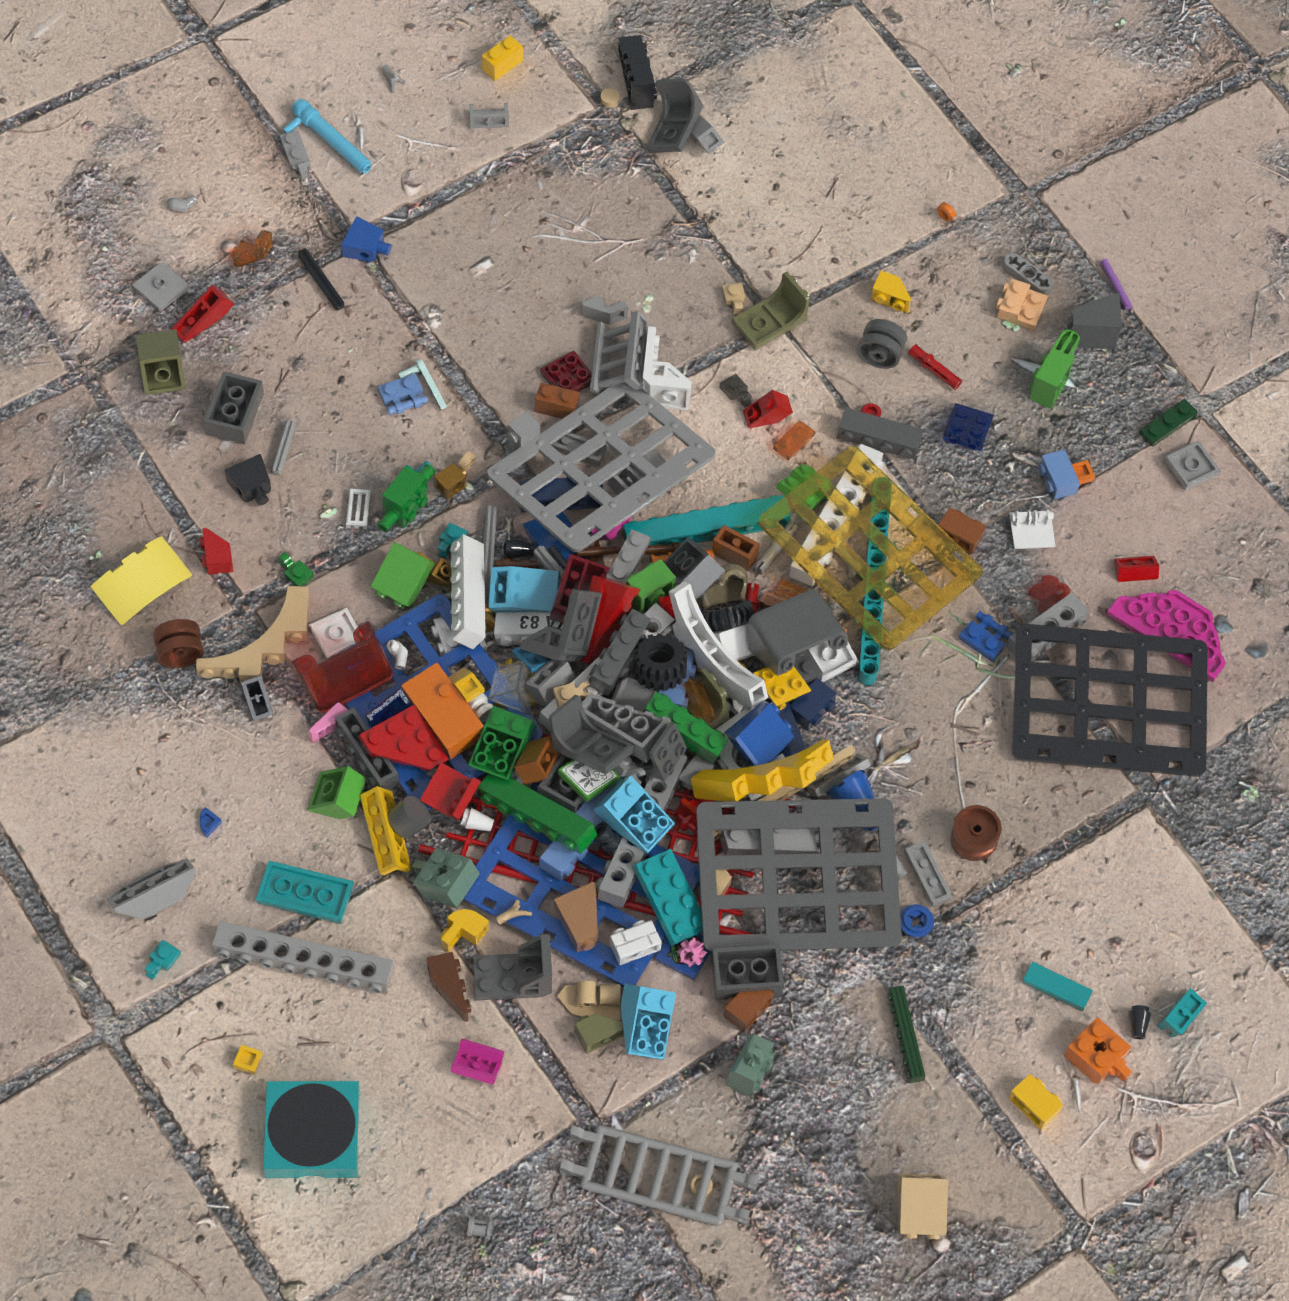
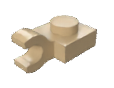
M742 283L722 285L726 306L732 305L734 316L742 313L743 303H746Z

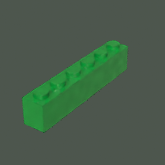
M488 774L477 787L481 795L480 799L486 805L497 807L502 814L513 816L521 824L524 822L533 831L545 834L553 842L558 841L569 851L574 850L582 854L597 836L592 822L512 778L507 781Z

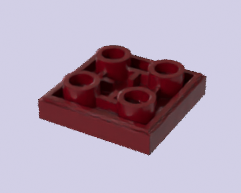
M574 350L540 368V373L553 386L580 392L589 387L591 383V371Z

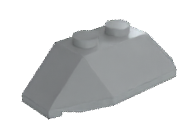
M187 858L180 862L163 865L122 886L107 900L117 913L141 919L151 917L158 911L173 906L184 898L196 870Z

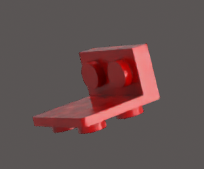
M440 763L420 801L458 822L481 781L474 777L470 779L449 766Z

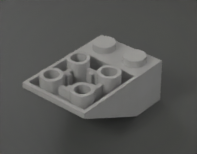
M651 450L642 456L656 468L666 462L655 450ZM629 465L610 478L608 486L618 495L642 479L644 475L635 467ZM644 494L637 500L641 502L644 499H646L647 496Z

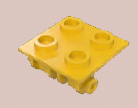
M794 666L790 671L779 676L768 667L753 673L764 680L768 699H771L779 710H783L786 707V702L811 691Z

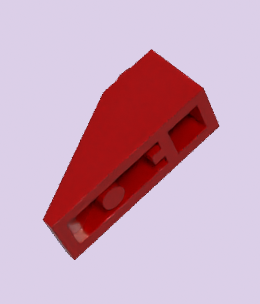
M211 285L171 329H176L177 336L186 343L220 320L235 303L224 291Z

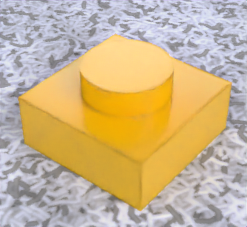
M241 1044L234 1060L233 1068L255 1075L263 1052Z

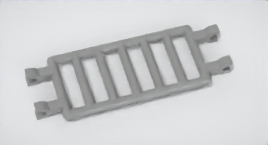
M604 1125L597 1126L595 1133L572 1126L570 1133L571 1141L592 1145L585 1167L562 1159L560 1174L582 1178L580 1182L581 1188L720 1226L723 1223L724 1217L747 1225L750 1210L737 1209L727 1205L733 1183L756 1191L759 1176L737 1172V1162ZM605 1135L616 1138L617 1141L603 1185L592 1182L591 1177L603 1136ZM627 1141L638 1144L639 1147L625 1191L614 1188L613 1184ZM649 1147L660 1150L661 1154L649 1196L646 1197L635 1194ZM671 1153L682 1156L683 1160L671 1203L657 1200ZM693 1159L704 1162L705 1167L694 1207L690 1209L679 1205ZM715 1165L728 1170L716 1214L712 1215L702 1212Z

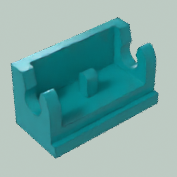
M1190 988L1181 994L1156 1026L1161 1030L1169 1029L1171 1031L1170 1037H1175L1178 1034L1181 1036L1207 1002Z

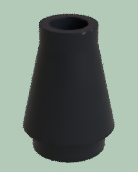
M513 538L504 541V556L510 559L534 556V543Z
M1134 1005L1131 1007V1011H1129L1132 1038L1143 1040L1146 1037L1151 1013L1147 1006Z

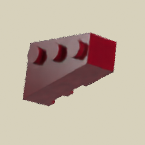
M570 554L549 619L563 623L572 589L589 590L593 575L606 577L610 567Z

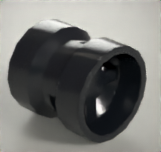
M601 822L594 827L597 836L593 841L600 843V847L605 852H612L618 847L621 842V836L616 831H611V827L606 822Z

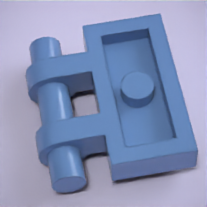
M416 374L378 386V392L384 405L393 404V406L387 407L389 415L394 413L401 414L406 409L413 407L416 409L421 407L422 404L428 403L426 395L418 397V395L423 394V388Z

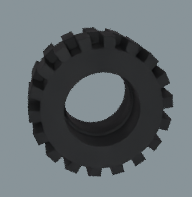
M657 633L656 636L651 634L648 635V638H642L640 643L636 644L633 652V673L635 679L639 680L638 683L640 685L645 684L647 689L654 688V691H659V689L667 691L668 688H676V684L680 685L683 679H685L687 672V649L684 648L683 642H678V638H671V635L668 634L664 636L662 633Z

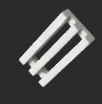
M350 489L346 528L354 526L356 529H359V527L367 529L371 490ZM354 494H358L355 521H353L351 518ZM362 495H366L363 521H360Z

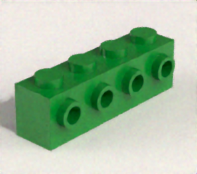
M656 692L643 711L652 712L654 716L660 718L663 716L670 718L671 722L677 725L686 747L711 764L714 763L729 740L721 731L709 727L703 719L695 718L689 714L685 707L677 706L671 702V699L665 694Z

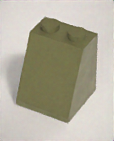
M176 329L136 335L145 395L186 389Z

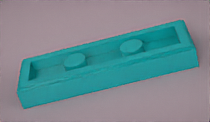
M1033 961L1022 982L1081 1011H1084L1093 992L1092 989Z

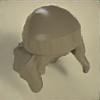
M732 563L721 566L725 570L721 578L717 582L712 583L705 595L701 597L702 609L726 601L745 599L748 584L746 570Z

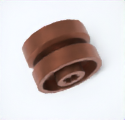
M189 619L170 620L160 624L153 631L154 642L157 647V660L160 665L167 668H183L196 664L197 659L203 658L204 651L202 641L200 640L199 624Z
M972 805L962 809L955 818L950 836L951 845L955 852L962 858L971 861H980L990 857L996 850L1002 830L999 817L994 811L981 805Z

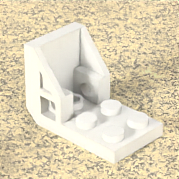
M648 326L642 389L666 409L689 411L692 382L669 362L657 361L660 335H656V327Z

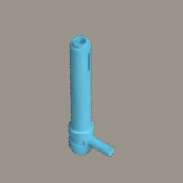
M298 99L293 104L292 111L296 118L282 129L284 133L292 132L303 123L305 126L311 127L360 173L363 172L365 174L372 168L371 161L320 116V112L312 107L308 101Z

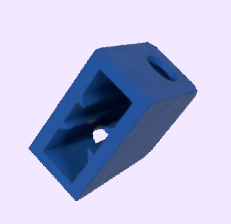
M357 216L341 244L342 257L373 262L378 253L388 256L392 248L391 244L384 242V231L381 228Z

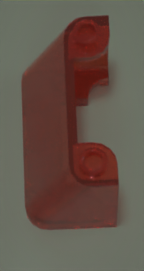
M369 621L355 629L353 638L357 645L320 664H317L314 657L310 655H303L292 661L318 711L327 713L336 703L339 702L341 705H344L388 682L392 678L393 668Z

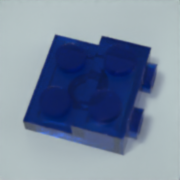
M955 403L944 432L943 440L952 444L966 446L971 450L982 451L994 415Z

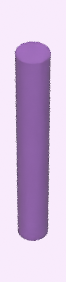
M1103 259L1100 264L1116 293H1120V300L1125 310L1131 309L1133 306L1107 259Z

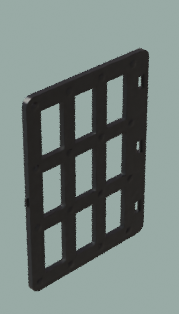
M1026 623L1019 625L1016 631L1012 741V754L1014 758L1032 762L1195 777L1202 776L1206 771L1207 644L1202 640L1122 633L1115 630L1100 631ZM1032 640L1076 644V666L1031 662ZM1090 646L1134 650L1133 671L1089 667ZM1147 651L1191 655V677L1147 673ZM1031 676L1075 680V702L1030 698ZM1089 681L1133 685V707L1088 703ZM1147 687L1191 691L1190 712L1147 709ZM1030 712L1073 715L1074 738L1029 734ZM1088 717L1132 721V743L1087 739ZM1146 722L1190 726V748L1147 745ZM1038 750L1049 751V757L1037 756ZM1103 756L1115 757V763L1103 762ZM1169 762L1181 763V769L1169 768Z

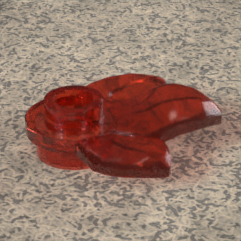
M1044 575L1042 576V583L1033 585L1028 593L1040 600L1038 612H1045L1069 595L1070 588L1068 585L1060 583L1057 577Z

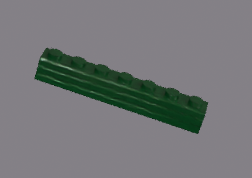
M904 985L891 987L889 993H887L888 1001H891L890 1011L891 1014H894L893 1023L894 1027H897L898 1030L896 1035L901 1043L899 1045L900 1052L904 1055L903 1065L907 1068L906 1077L910 1080V1083L922 1082L925 1080V1072Z

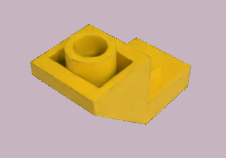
M464 667L448 677L467 703L485 692L484 687L473 672Z

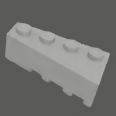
M591 693L582 702L584 713L592 724L603 731L634 744L635 751L632 755L645 763L650 760L649 753L671 722L668 717L663 716L660 718L654 716L652 712H641L629 705H618L613 700Z
M773 829L775 855L818 854L819 851L812 829ZM722 830L720 843L724 856L761 855L759 830Z

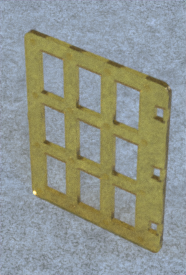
M855 446L846 448L765 511L758 520L759 526L885 650L896 648L975 583L983 573L981 566ZM864 464H867L874 472L869 474L863 468ZM844 470L875 499L861 511L830 482ZM818 490L849 519L835 531L804 502ZM910 507L918 514L916 518L908 511ZM883 509L893 516L915 538L901 550L870 521ZM791 511L796 512L823 539L809 552L778 523ZM858 529L889 558L875 571L844 542ZM924 548L955 577L941 590L910 560ZM832 550L864 579L849 592L818 562ZM955 551L964 559L960 562L953 555ZM898 569L907 575L930 598L916 610L884 581ZM873 589L904 619L890 632L858 602Z

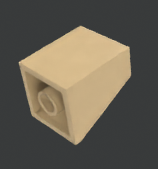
M897 1173L898 1232L903 1234L904 1238H917V1234L927 1235V1239H940V1235H946L948 1179L944 1175Z

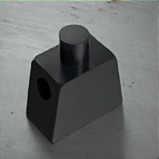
M261 454L225 469L227 483L244 502H250L255 499L257 504L261 506L269 501L266 494L271 491V483Z

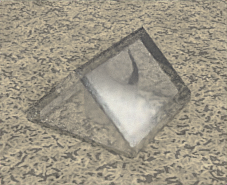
M524 661L495 668L488 699L529 714L532 697L525 683L532 675Z

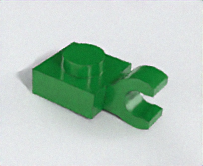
M286 552L278 557L281 560L279 564L286 569L284 577L294 586H304L314 577V573L303 562L298 560L294 563Z

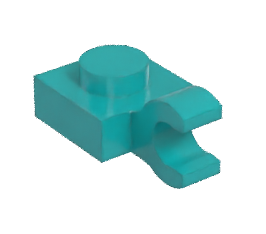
M449 523L439 537V542L441 543L438 547V550H440L438 556L445 559L450 552L452 543L463 534L468 536V531Z
M162 939L149 955L151 962L145 968V971H147L145 975L153 980L162 968L168 971L180 957L181 951Z

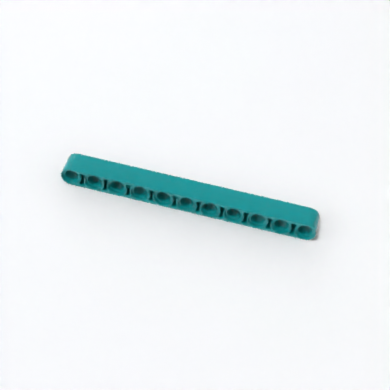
M878 478L874 481L870 496L858 680L863 685H872L876 682L880 662L891 483L884 478ZM866 652H871L874 655H868ZM864 671H871L872 674H868Z

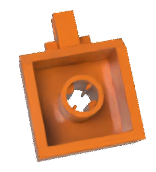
M1098 1017L1068 1046L1064 1055L1091 1081L1100 1084L1108 1074L1112 1077L1115 1075L1125 1082L1132 1073L1125 1065L1126 1061L1124 1060L1132 1046Z

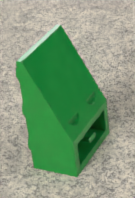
M493 706L468 766L509 781L527 743L532 740L537 725L531 719Z

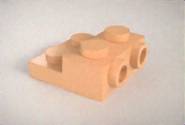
M1011 279L1010 283H1005L1002 294H1005L1004 298H999L996 306V309L999 310L997 318L1035 331L1048 296L1030 290V284Z

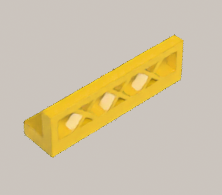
M376 786L361 794L360 798L379 873L385 876L395 870L409 872L412 870L404 837L397 834L388 821V812L395 806L393 793L390 790Z

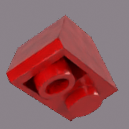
M771 390L743 410L748 428L779 423L793 413L788 396L775 390Z
M202 528L203 537H199L200 547L205 549V555H201L203 567H207L208 575L234 572L230 543L209 529Z

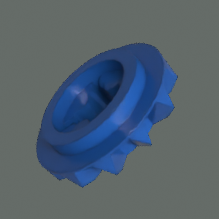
M918 904L909 905L900 913L901 929L906 935L913 936L915 939L917 937L924 938L929 932L931 933L934 926V917L925 906ZM921 916V926L917 924L916 926L912 927V919L916 920Z

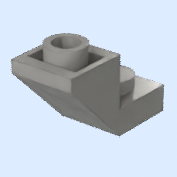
M699 115L690 135L695 142L698 141L709 155L724 144V141L713 126Z
M599 295L581 302V314L583 317L611 325L627 319L628 306L623 301L613 303L606 308Z
M695 755L678 779L683 781L685 787L693 790L690 778L703 769L717 770L719 764L716 762L711 764L699 755Z

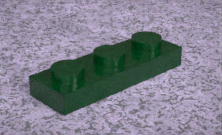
M1184 398L1141 428L1139 434L1154 447L1195 418L1198 411Z

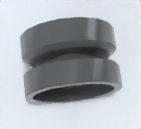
M885 319L870 320L865 326L857 352L866 363L884 369L893 368L900 361L908 337L906 332L894 322Z

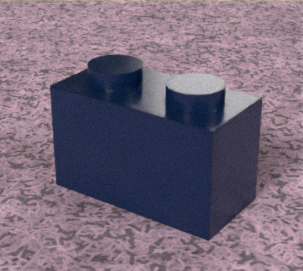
M818 678L809 686L810 692L799 696L790 705L795 721L807 731L812 726L816 727L823 719L822 716L826 712L830 713L836 706L837 693Z

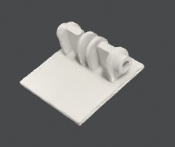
M1046 509V511L1034 510L1031 512L1028 510L1027 512L1015 511L1009 513L1014 549L1056 547L1052 526L1053 511Z

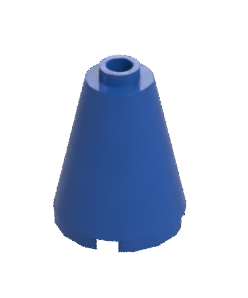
M864 770L851 774L843 779L842 783L838 786L836 784L827 792L832 799H875ZM855 805L856 812H867L868 805ZM861 827L864 831L869 829L870 832L877 829V827Z

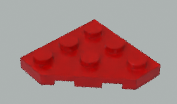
M415 705L359 735V739L369 755L377 758L383 757L390 759L392 762L406 766L412 765L428 772L437 768L440 763L444 764L449 760Z

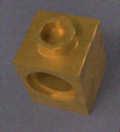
M452 463L434 476V487L446 500H449L467 487V475L461 467L458 468Z

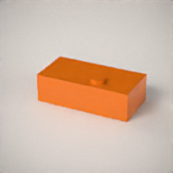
M435 663L401 685L405 698L411 706L415 705L450 760L478 743L484 725L438 663Z

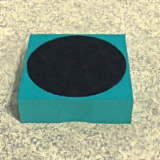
M267 1081L263 1168L265 1178H300L305 1176L358 1178L359 1081Z

